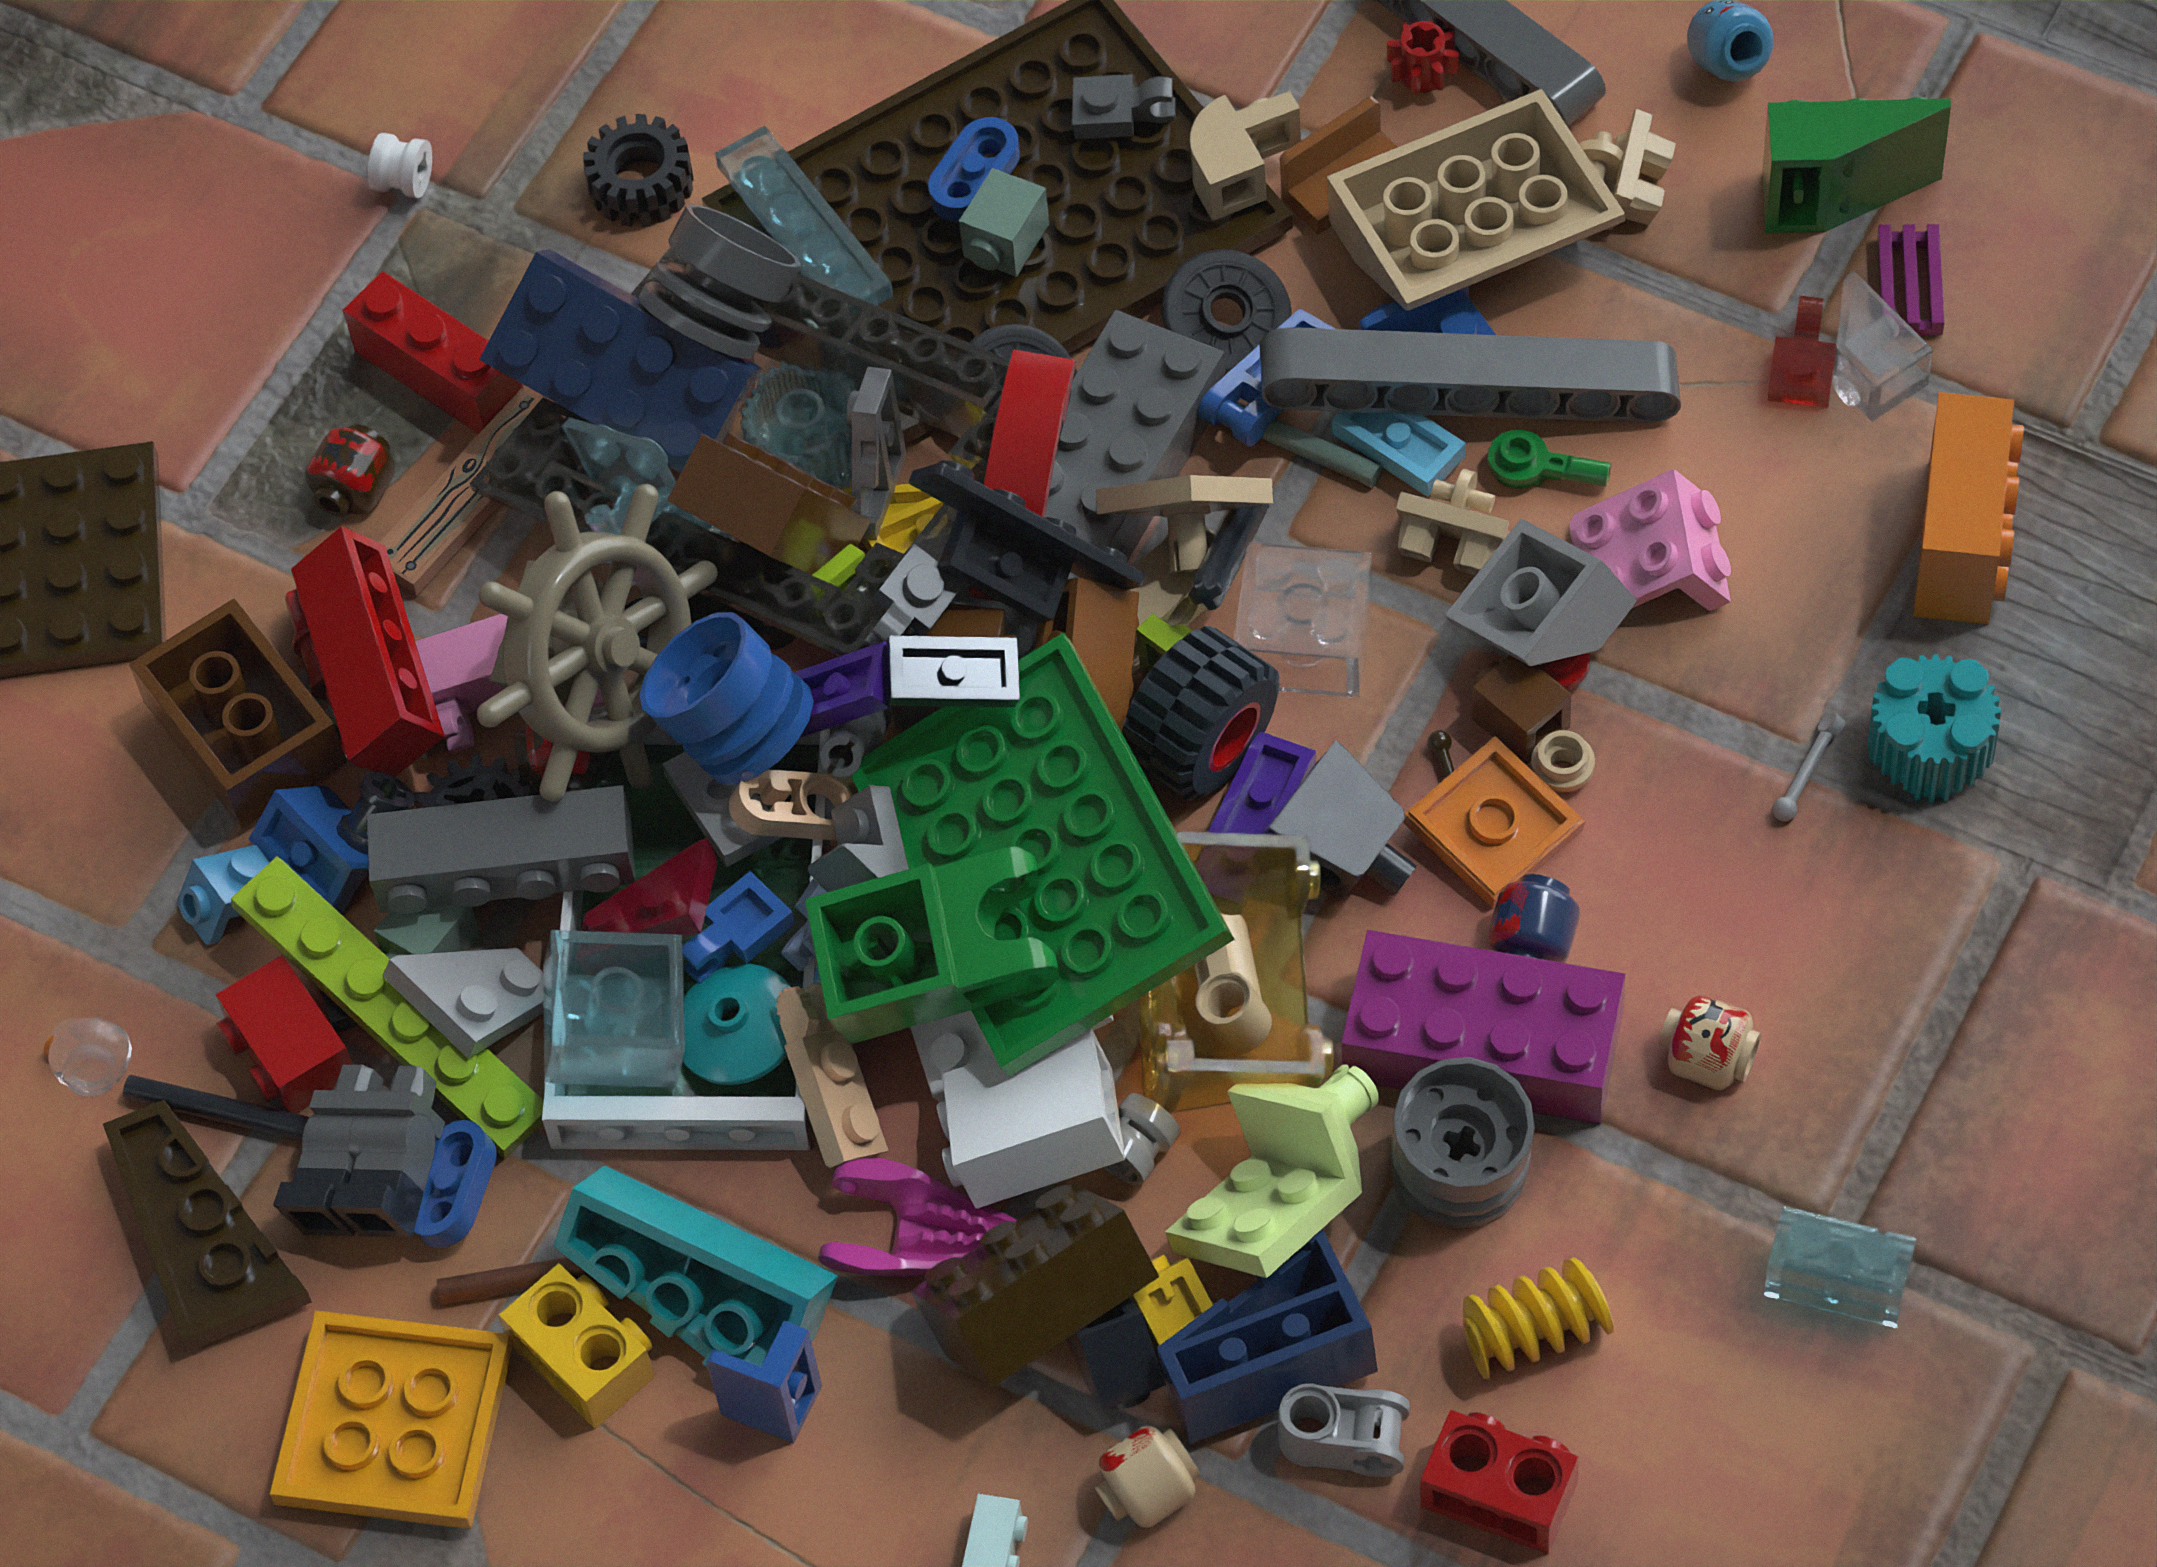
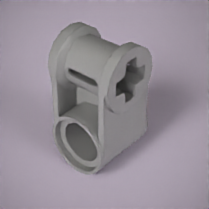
M1301 1384L1289 1390L1283 1397L1279 1407V1448L1283 1455L1293 1464L1303 1467L1313 1466L1348 1470L1372 1477L1394 1476L1401 1473L1404 1469L1405 1457L1399 1451L1402 1421L1406 1420L1410 1415V1403L1408 1399L1400 1394L1381 1389L1353 1390L1316 1384ZM1302 1418H1313L1319 1420L1325 1427L1316 1433H1305L1299 1431L1293 1424ZM1375 1427L1380 1428L1379 1439L1373 1438Z

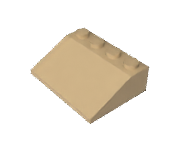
M1542 89L1327 176L1329 222L1354 262L1406 311L1625 221L1624 211Z

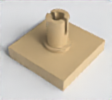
M1188 475L1095 489L1097 514L1161 516L1167 518L1170 553L1169 573L1198 572L1207 554L1205 515L1217 511L1273 504L1272 478Z

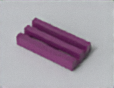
M1878 224L1877 247L1882 335H1943L1944 305L1939 224H1927L1926 231H1915V224H1903L1902 231L1891 232V224ZM1892 248H1903L1906 320H1895ZM1916 248H1926L1929 320H1920Z

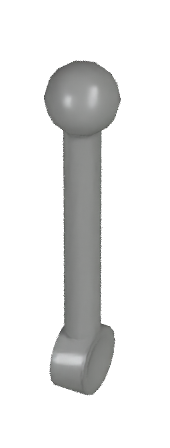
M1830 712L1822 718L1818 725L1820 734L1785 797H1781L1774 802L1772 810L1776 819L1788 822L1796 816V802L1831 738L1837 736L1844 728L1845 720L1836 712Z

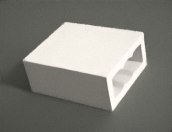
M1092 1028L1011 1077L1000 1068L995 1056L942 1074L945 1101L937 1104V1111L942 1129L950 1141V1147L942 1150L944 1166L954 1187L963 1185L976 1209L1125 1160L1112 1067Z

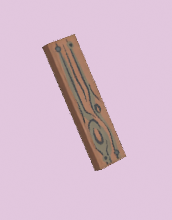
M521 388L379 542L386 547L397 584L417 596L571 428L568 416Z

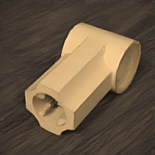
M1221 913L1235 940L1195 964L1199 991L1196 995V1007L1214 1035L1227 1049L1237 1052L1249 1051L1259 1046L1267 1038L1271 1029L1272 1016L1261 998L1247 924L1241 915H1224ZM1243 1005L1236 1014L1226 1017L1231 1009Z

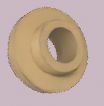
M1559 730L1548 734L1535 746L1531 757V769L1553 791L1571 792L1580 789L1589 782L1595 769V756L1591 746L1580 735L1572 731ZM1558 761H1568L1573 767L1557 768L1553 764Z

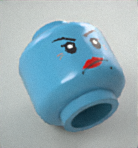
M1713 0L1707 3L1691 19L1687 31V48L1694 62L1712 75L1732 82L1747 80L1759 73L1769 61L1774 47L1773 31L1767 18L1756 9L1737 0Z

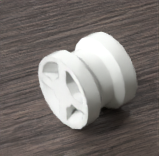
M380 133L373 143L369 157L368 182L370 188L373 191L384 193L392 188L401 189L407 197H422L428 186L432 170V148L430 142L417 138L409 143L400 142L394 134Z

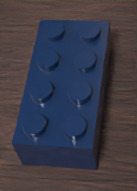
M550 249L536 251L479 358L482 362L680 473L685 467L701 434L721 443L723 442L762 369L745 358L722 353L685 336L652 315L641 304L640 299Z

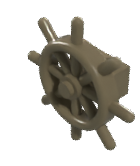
M642 484L635 489L620 535L604 532L579 533L568 496L559 491L550 493L544 501V507L556 544L546 550L536 561L528 560L517 592L496 582H487L479 590V600L485 607L504 614L508 618L505 634L499 646L497 659L489 680L505 687V689L479 706L477 718L483 726L495 727L519 711L522 718L535 733L553 743L540 784V794L548 802H557L563 798L579 750L594 753L619 750L628 782L634 789L644 790L653 781V773L642 738L650 733L657 724L642 710L639 694L643 680L661 650L678 633L691 625L688 599L714 583L718 571L712 562L700 561L680 575H677L666 558L655 548L645 543L659 499L656 488L650 484ZM612 561L605 583L593 578L590 568L603 562ZM634 580L643 599L623 611L632 581ZM648 626L647 649L640 647L637 633ZM627 669L639 674L629 694L622 674ZM600 687L608 714L588 722L598 688Z

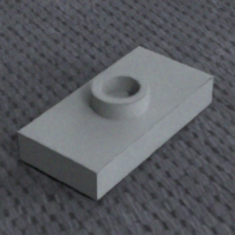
M686 752L662 763L664 776L726 868L782 838L754 835L744 831L734 822L729 811V799L738 784H719ZM754 793L750 799L760 801L762 810L769 812L767 806L762 803L760 796Z

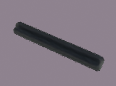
M1269 504L1228 510L1193 579V586L1188 595L1194 605L1204 604L1208 611L1216 610L1221 606L1265 517Z

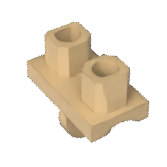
M1636 109L1632 114L1628 132L1618 134L1614 144H1612L1613 136L1608 132L1601 131L1596 134L1595 139L1583 141L1579 145L1624 211L1625 218L1650 225L1661 209L1665 190L1638 179L1639 172L1661 180L1672 161L1676 143L1649 132L1652 115Z
M1463 469L1456 484L1435 480L1431 497L1451 502L1450 505L1404 492L1400 493L1396 506V511L1402 522L1399 532L1398 550L1404 557L1423 562H1432L1440 534L1459 539L1460 542L1453 561L1454 568L1463 573L1476 576L1510 533L1508 532L1509 522L1508 520L1470 510V508L1491 513L1495 502V495L1477 491V472Z

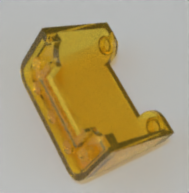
M1176 831L1220 913L1224 915H1241L1245 920L1261 998L1272 1016V1021L1267 1038L1259 1046L1249 1051L1241 1052L1227 1049L1214 1035L1196 1007V995L1199 991V984L1194 964L1138 999L1143 1096L1162 1106L1168 1113H1180L1232 1104L1227 1091L1235 1084L1292 1083L1314 1089L1318 1088L1324 1077L1329 1078L1333 1069V1044L1331 1038H1322L1320 1027L1317 1024H1309L1302 915L1306 909L1308 899H1317L1320 890V866L1318 861L1310 860L1308 836ZM1243 1005L1231 1009L1226 1017L1236 1014Z

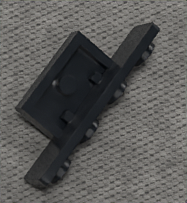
M942 460L936 464L912 471L908 482L910 485L958 511L937 568L1038 623L1054 619L1070 572L1080 578L1127 590L1139 588L1143 583L1145 574L1128 565V558L1120 551L1107 546H1094L1076 536L1077 530L1071 524L1056 518H1043L1025 508L1026 502L1020 496L1002 489H990L974 480V473L962 464Z

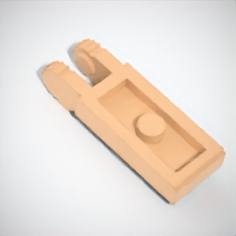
M821 981L811 983V986L806 987L807 991H805V988L800 989L799 986L783 989V992L779 993V998H776L777 1005L775 1007L778 1010L777 1014L780 1015L779 1022L787 1042L784 1047L825 1165L833 1168L848 1161L873 1158L889 1151L852 1044L828 1020Z

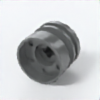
M696 204L686 205L668 242L670 247L687 262V265L665 260L657 262L653 268V273L661 283H646L639 296L640 302L652 315L685 336L734 357L752 358L761 344L758 336L753 331L764 332L768 330L772 323L770 316L752 299L754 297L776 303L783 301L801 267L799 259L784 246L748 224L705 206Z
M1465 1057L1443 1059L1418 1071L1402 1089L1393 1116V1138L1390 1152L1392 1180L1405 1205L1425 1221L1450 1229L1482 1227L1504 1216L1522 1195L1529 1171L1530 1151L1535 1127L1531 1102L1518 1080L1496 1064ZM1461 1151L1468 1152L1470 1154H1465L1463 1157H1461L1459 1162L1451 1159L1456 1158Z

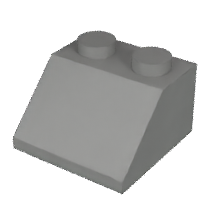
M1521 518L1444 616L1451 623L1523 663L1533 666L1599 650L1636 604L1637 600L1602 560Z

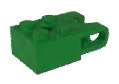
M1007 847L934 868L930 863L806 898L805 902L827 1017L832 1025L853 1044L1036 992L1053 985L1058 978L1059 970L1055 953L1045 943L1032 937L1014 940L995 939V924L1004 909L1032 896L1038 888L1039 876L1035 856L1018 847Z

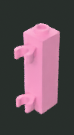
M498 614L415 641L445 737L443 739L447 740V750L450 753L474 746L473 729L467 714L476 712L482 703L505 689V687L489 681L497 659L499 646L505 634L508 616L504 614ZM600 687L598 688L592 709L605 705Z

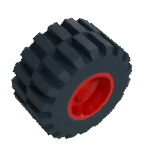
M1204 626L1200 630L1195 629L1166 651L1149 671L1130 704L1121 733L1144 772L1185 800L1202 799L1218 789L1238 771L1252 740L1260 732L1266 731L1279 694L1280 683L1278 682L1280 676L1278 671L1274 669L1275 667L1217 628Z

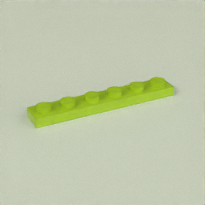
M278 856L231 897L232 908L397 1061L403 1066H419L423 1068L436 1081L434 1095L461 1120H468L478 1124L492 1139L497 1153L503 1159H506L543 1124L544 1100L487 1048L470 1058H467L382 977L389 958Z

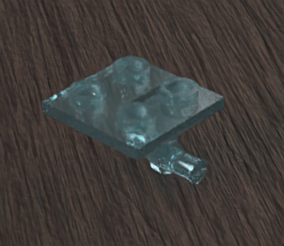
M569 418L562 425L604 504L590 509L592 514L587 513L585 515V521L590 526L592 532L620 535L635 489L639 485L650 484L656 488L659 495L650 528L696 541L702 534L694 515L667 501L676 481L667 465V454L659 444L647 437L638 438L614 431L603 424L593 425L573 418Z

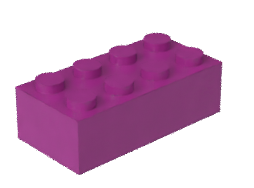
M1367 930L1341 1042L1342 1065L1348 1064L1349 1069L1352 1066L1358 1067L1369 1076L1376 1086L1402 1090L1418 1071L1440 1060L1471 1057L1496 1064L1518 1080L1531 1102L1533 1113L1601 1125L1624 1009L1626 973Z

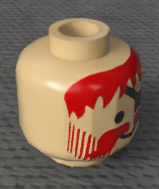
M1699 995L1690 999L1683 1011L1673 1008L1669 1011L1660 1034L1659 1045L1669 1049L1667 1059L1671 1073L1715 1090H1723L1730 1087L1735 1079L1745 1082L1759 1049L1761 1033L1753 1030V1019L1748 1011L1708 996Z
M1145 1426L1102 1454L1099 1460V1469L1105 1481L1094 1488L1117 1522L1129 1515L1137 1525L1149 1528L1191 1501L1195 1494V1485L1192 1479L1199 1475L1200 1472L1171 1429L1161 1434L1158 1429Z

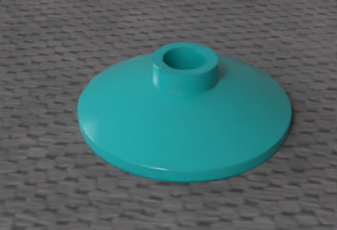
M736 964L720 968L701 984L697 982L683 998L674 1021V1042L682 1061L698 1077L720 1085L744 1084L770 1073L788 1056L784 1047L787 1042L779 1022L780 1015L777 1014L778 1010L775 1006L777 1005L776 998H779V993L783 992V989L791 988L790 985L776 972L754 964ZM739 1008L738 1014L733 1019L722 1021V1018L728 1012Z

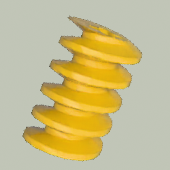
M1575 1257L1563 1261L1562 1278L1556 1270L1548 1266L1538 1271L1537 1287L1529 1278L1523 1275L1513 1280L1512 1296L1501 1285L1489 1288L1487 1306L1475 1294L1463 1298L1462 1318L1465 1338L1473 1361L1485 1380L1490 1378L1489 1358L1495 1356L1508 1372L1515 1369L1514 1349L1520 1347L1533 1363L1540 1360V1339L1546 1338L1553 1349L1560 1353L1565 1351V1330L1571 1329L1582 1344L1590 1342L1589 1321L1596 1320L1607 1335L1612 1334L1614 1331L1611 1313L1599 1284L1582 1262Z

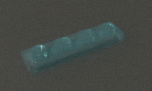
M766 126L757 129L715 153L718 169L775 241L799 259L801 264L799 271L842 325L893 297L890 280Z

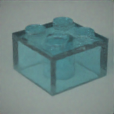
M551 930L543 968L545 1083L676 1088L685 1052L682 935Z

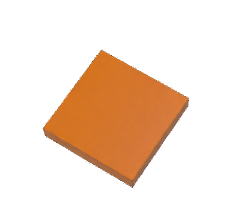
M1496 736L1405 812L1406 818L1403 821L1425 845L1492 909L1496 906L1499 892L1503 887L1511 882H1519L1520 877L1536 872L1582 832L1585 820Z

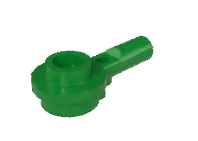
M1510 430L1501 433L1492 441L1488 449V466L1492 474L1501 484L1509 488L1539 487L1545 479H1567L1605 487L1608 485L1611 463L1549 452L1544 440L1537 434L1526 430Z

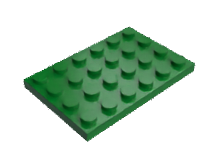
M1064 632L1018 660L1020 700L1016 707L944 706L863 756L858 770L851 775L859 792L869 785L890 787L909 869L928 863L934 868L1007 847H1018L1035 856L1039 876L1038 888L1032 896L1004 909L995 924V939L1014 940L1032 937L1042 941L1055 953L1059 970L1058 978L1053 985L1042 990L971 1010L1000 1068L1009 1077L1235 940L1079 654Z

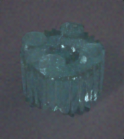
M785 361L781 362V367L778 369L773 366L768 367L769 373L767 375L759 373L757 389L752 388L750 391L751 398L745 399V409H741L742 420H740L744 441L795 465L813 477L836 488L840 484L848 486L850 484L849 479H852V428H849L847 424V404L851 392L858 391L855 390L853 380H848L847 374L844 371L841 373L830 371V374L827 375L826 368L822 367L817 372L814 371L813 366L809 365L806 370H802L800 366L788 365Z

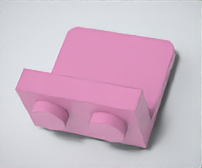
M1671 469L1584 509L1572 517L1569 525L1572 544L1606 564L1636 598L1637 602L1632 608L1676 588L1681 589L1709 612L1731 602L1726 579L1731 574V566L1724 549L1719 543L1716 527L1721 521L1718 505L1707 490L1701 491L1675 469Z

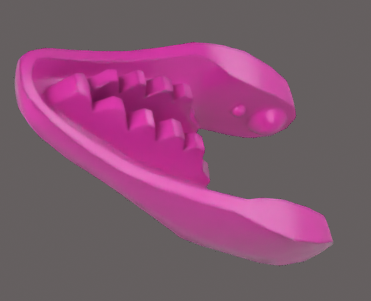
M861 1158L838 1166L832 1174L831 1184L835 1189L844 1194L879 1200L892 1205L897 1214V1226L891 1253L888 1254L868 1246L831 1242L822 1245L818 1259L826 1267L845 1273L900 1278L926 1275L936 1264L953 1257L961 1258L981 1245L980 1240L982 1236L991 1228L1004 1222H1016L1017 1220L989 1206L976 1209L969 1197L952 1190L922 1171L884 1158Z

